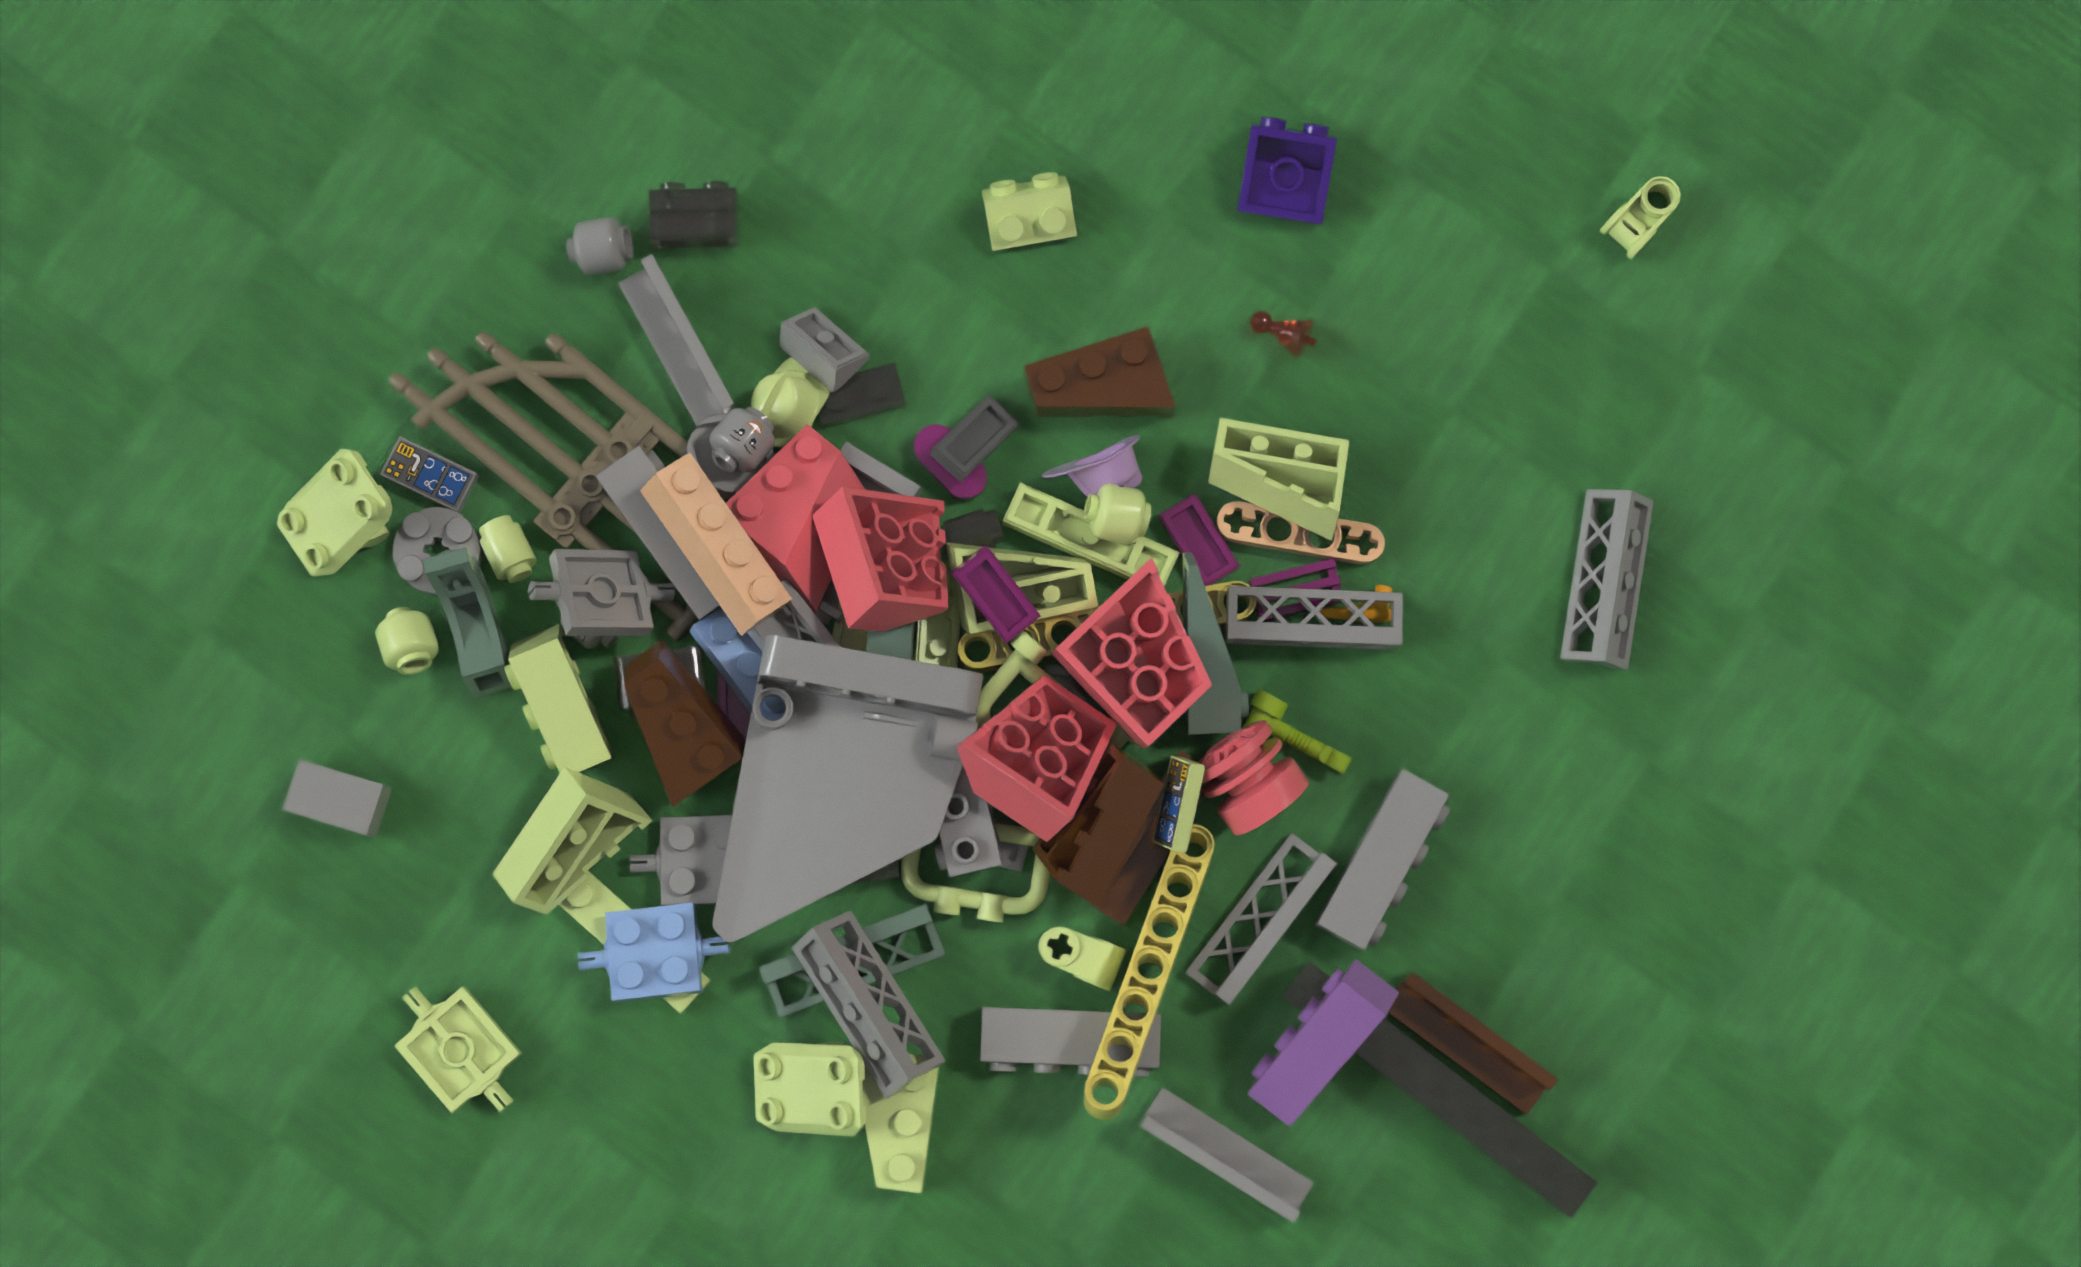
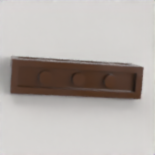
M1179 750L1178 754L1176 755L1178 757H1184L1187 759L1191 758L1190 755L1186 754L1182 750ZM1167 772L1161 780L1164 783V786L1167 777ZM1209 781L1201 785L1197 806L1204 796L1203 789ZM1164 786L1098 907L1087 901L1088 905L1122 926L1126 924L1170 852L1169 849L1152 842Z
M1414 972L1406 973L1395 989L1399 994L1388 1014L1524 1115L1530 1112L1545 1090H1552L1559 1080Z

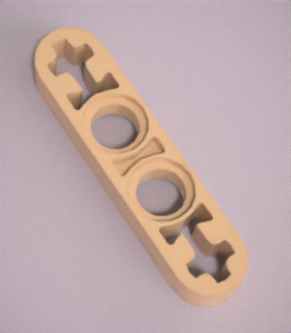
M1232 501L1225 504L1220 509L1216 519V528L1224 540L1231 543L1323 559L1334 558L1335 561L1358 565H1368L1375 562L1385 547V538L1376 526L1339 518L1337 519L1333 534L1334 541L1330 547L1323 549L1315 547L1309 539L1310 531L1288 520L1286 521L1291 527L1290 536L1286 540L1275 541L1268 536L1266 526L1270 520L1282 517L1255 504L1241 501ZM1238 511L1241 512V520L1254 523L1256 520L1255 514L1263 515L1259 526V538L1251 537L1254 530L1253 527L1242 526L1238 533L1230 532L1231 526L1228 523H1224V518H1231L1233 512ZM1341 528L1349 530L1346 539L1359 540L1363 533L1368 534L1369 542L1376 544V549L1372 548L1366 555L1359 554L1360 549L1358 546L1346 544L1344 546L1345 553L1338 552L1337 548L1342 539Z

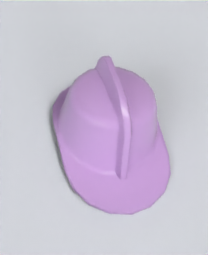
M1140 436L1128 437L1097 454L1052 468L1044 472L1042 477L1048 478L1067 474L1086 496H1089V494L1096 495L1100 487L1106 483L1134 488L1142 481V475L1132 447L1139 440Z

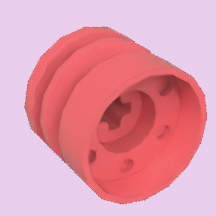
M1266 720L1254 722L1243 729H1238L1228 734L1212 746L1206 755L1197 762L1205 765L1202 783L1209 781L1203 789L1206 797L1213 798L1228 792L1226 798L1218 806L1217 813L1232 834L1236 836L1245 834L1275 817L1293 803L1309 784L1308 778L1293 758L1287 757L1273 763L1271 762L1280 751L1283 743L1279 738L1275 737L1266 740L1272 732V728Z

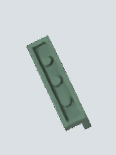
M926 904L862 928L872 945L878 944L893 951L886 966L892 976L946 956ZM923 926L926 927L934 949L933 951L916 957L900 949L909 931ZM848 934L836 938L841 946L852 950L853 942ZM900 935L895 947L883 942ZM795 954L759 967L764 984L768 985L779 1018L824 1002L820 993L810 997L815 985L809 976L801 973L805 969ZM898 954L909 958V960L893 965ZM859 966L860 971L868 974L861 977L864 983L869 985L876 982L870 970ZM795 975L810 982L802 1000L785 1006L777 981Z

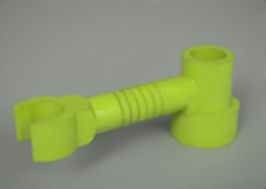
M1257 689L1250 702L1253 708L1241 729L1254 722L1266 720L1272 728L1271 735L1285 741L1286 744L1289 743L1290 746L1292 745L1294 748L1300 749L1301 752L1304 751L1305 754L1342 774L1345 773L1352 759L1351 757L1314 738H1310V736L1282 722L1281 719L1289 705L1269 693Z

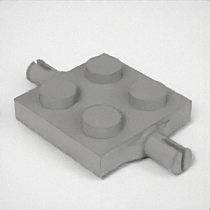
M555 549L549 557L553 582L531 581L528 587L530 600H555L561 612L565 636H648L654 628L650 612L651 601L672 602L675 596V589H673L672 583L650 584L641 571L637 551Z
M732 815L660 818V843L657 854H631L630 862L632 864H630V872H657L661 882V906L691 902L696 906H716Z

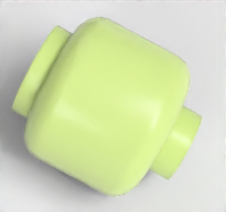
M1106 483L1100 487L1096 495L1089 494L1085 503L1083 518L1090 521V530L1094 537L1120 544H1131L1137 537L1145 535L1151 517V504L1146 503L1145 496L1139 489Z
M399 607L389 611L386 614V618L379 623L375 630L384 664L402 675H413L426 670L431 666L432 660L439 651L438 642L429 616L421 611L411 610L409 607Z

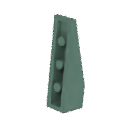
M1184 552L1183 627L1187 636H1190L1212 686L1183 713V721L1188 734L1232 733L1241 729V717H1248L1247 691H1241L1239 681L1192 552Z

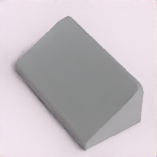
M816 307L781 322L779 342L781 348L831 392L841 388L869 360L870 354Z

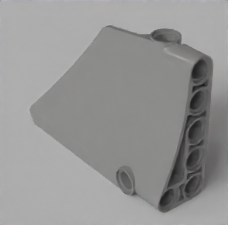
M765 636L712 922L714 930L724 941L729 943L737 941L926 846L938 837L963 767L957 746L978 729V722H975L983 674L783 636ZM768 697L779 698L785 705L784 716L776 721L765 719L760 712L761 702Z

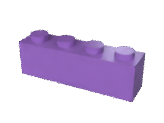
M1357 959L1354 960L1345 972L1337 968L1321 989L1326 993L1323 999L1319 1001L1313 997L1298 1016L1302 1024L1297 1030L1289 1025L1274 1045L1279 1050L1276 1055L1272 1057L1266 1053L1251 1072L1256 1081L1247 1094L1289 1127L1383 1020L1399 994L1396 989Z

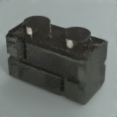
M708 181L703 183V188L686 189V185L680 182H665L660 184V189L649 190V237L654 249L740 247L739 195L736 188H729L727 182Z

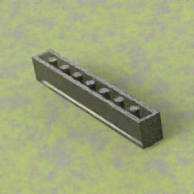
M1307 961L1302 965L1279 998L1301 1013L1313 997L1319 1001L1323 999L1326 993L1321 989L1330 976L1311 961ZM1385 1018L1353 1053L1354 1056L1562 1216L1571 1219L1598 1183Z

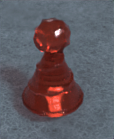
M1259 310L1250 319L1253 331L1257 334H1264L1267 331L1272 333L1294 355L1295 359L1302 355L1306 345L1311 347L1316 345L1317 339L1310 337L1313 328V320L1311 318L1308 320L1298 319L1273 322L1270 314Z

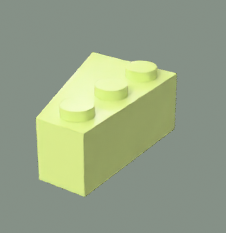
M1220 418L1208 483L1332 541L1340 512L1349 440Z
M946 542L950 570L953 571L982 547ZM989 547L1041 615L1038 619L1098 607L1093 574L1089 562L1075 557ZM952 575L961 627L969 634L992 630L993 627Z
M557 624L512 643L508 657L510 664L504 666V669L514 691L522 689L528 702L522 708L529 726L533 731L539 728L546 744L540 746L549 769L558 768L559 773H561L563 768L566 767L580 772L611 759L612 748L591 698H588L578 674L581 673L576 661L571 660L562 640V637L565 635L561 625Z
M564 767L493 872V876L513 903L547 915L589 878L586 872L605 855L609 858L615 855L620 850L617 844L637 826L643 830L652 820L630 793Z
M909 1053L916 1066L927 1061L924 1055ZM865 1066V1080H862L863 1104L866 1105L865 1128L877 1188L922 1193L940 1066L914 1079L903 1090L888 1099L884 1097Z

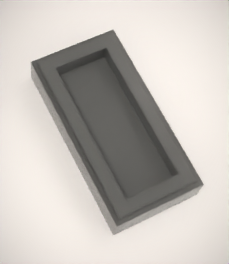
M988 394L932 448L929 455L962 483L1017 430L1020 422Z

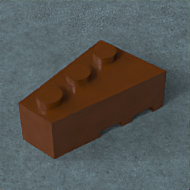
M1149 326L1024 365V378L1037 417H1092V415L1174 417L1176 407Z
M660 640L627 664L623 685L670 803L674 807L743 758L744 736L663 640Z
M1110 743L1100 759L1073 819L1048 842L1040 838L1032 850L1057 882L1098 907L1149 811L1156 803L1164 783L1150 768L1113 743Z

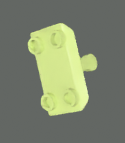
M340 449L279 513L278 528L311 576L335 574L359 549L373 547L384 541L390 534L385 526L393 510L390 497L381 485H377L366 469L367 464L358 451Z
M838 1041L820 1042L817 1044L774 1042L754 1054L756 1121L779 1132L855 1136L866 1124V1105L863 1104L862 1080H865V1066L860 1053L853 1047L844 1046L843 1042Z

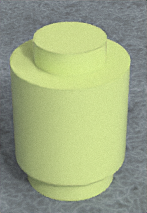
M504 515L492 519L481 526L479 533L482 538L479 543L498 580L507 579L509 583H516L532 574L531 568L536 564L537 559L519 523L513 522L511 516Z

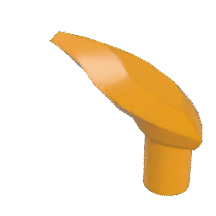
M1376 585L1374 592H1392L1393 589L1386 585ZM1373 602L1363 614L1372 623L1391 621L1390 603ZM1359 603L1354 605L1359 609L1365 603ZM1325 607L1319 611L1325 618L1348 620L1353 615L1347 607Z

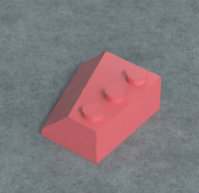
M806 424L726 504L780 582L787 578L816 614L826 589L833 579L812 515L842 486L858 489L865 488L841 451Z
M842 486L812 515L848 628L884 632L943 613L948 608L947 566L941 561V547L946 544L945 530L940 529V516L945 513L944 501Z
M1153 558L1149 559L1051 652V655L1141 750L1149 747L1212 686L1190 636H1187L1178 617L1173 600L1161 581Z
M1044 675L1015 698L1007 707L988 720L980 729L957 746V750L973 793L1048 842L1073 819L1117 723L1047 675Z

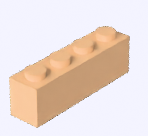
M690 452L655 473L640 490L741 636L775 615L792 600L787 590Z

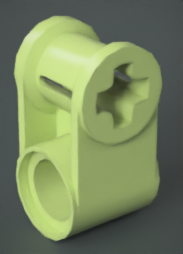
M1659 176L1650 179L1627 203L1625 202L1609 218L1599 231L1603 235L1609 234L1627 250L1626 256L1631 260L1657 233V229L1677 207L1681 195L1679 187L1668 177ZM1659 192L1663 194L1667 199V207L1658 209L1651 206L1647 198L1648 193Z
M1065 927L1048 929L1039 939L1038 945L1040 956L1048 964L1074 974L1073 977L1111 991L1127 951L1091 935L1088 937ZM1060 934L1066 936L1065 944L1071 947L1069 954H1060L1058 959H1054L1051 957L1053 949L1047 946L1048 940L1058 939Z

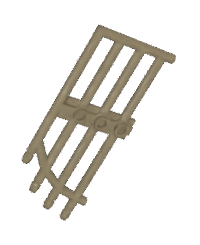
M481 331L475 338L476 343L483 351L490 353L500 366L472 374L456 361H451L450 356L436 347L432 348L427 354V358L438 370L442 369L444 371L443 374L455 383L434 399L417 385H412L411 380L399 372H394L388 382L399 394H404L405 399L419 409L410 420L422 430L433 421L541 511L533 522L565 549H568L576 540L587 550H614L587 527L603 507L634 531L601 486L596 475L637 446H640L643 452L647 454L661 441L681 458L684 456L688 443L686 439L575 347L569 346L563 337L553 332L546 338L545 343L556 355H561L563 361L521 360L506 346L500 345L494 336ZM517 378L598 446L580 465L487 387ZM544 378L586 379L626 413L608 432ZM469 394L569 477L568 481L552 498L449 413L447 409ZM645 575L647 581H648L650 584H655L651 579H649V578ZM675 599L672 602L651 601L653 605L673 620L665 632L677 642L682 639L698 620L688 605L684 608Z

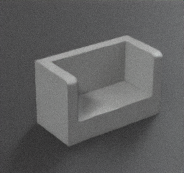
M299 759L282 810L376 838L392 788Z

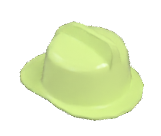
M790 357L781 364L774 374L768 375L759 381L752 394L751 406L759 410L771 421L774 426V431L772 432L775 438L774 447L783 448L806 424L810 427L812 426L831 391L796 360Z

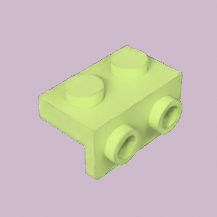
M1047 172L1033 176L1030 182L1015 184L1014 180H1001L992 183L990 189L981 191L993 251L1077 236L1070 187L1066 176H1058L1057 173Z

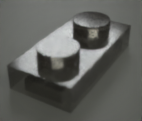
M895 362L856 372L841 388L835 392H830L828 399L819 412L822 427L826 428L906 407Z

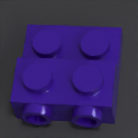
M1261 116L1260 124L1251 122L1237 211L1322 224L1337 137L1328 135L1329 127L1320 124L1304 123L1303 130L1286 128L1287 120L1276 117Z

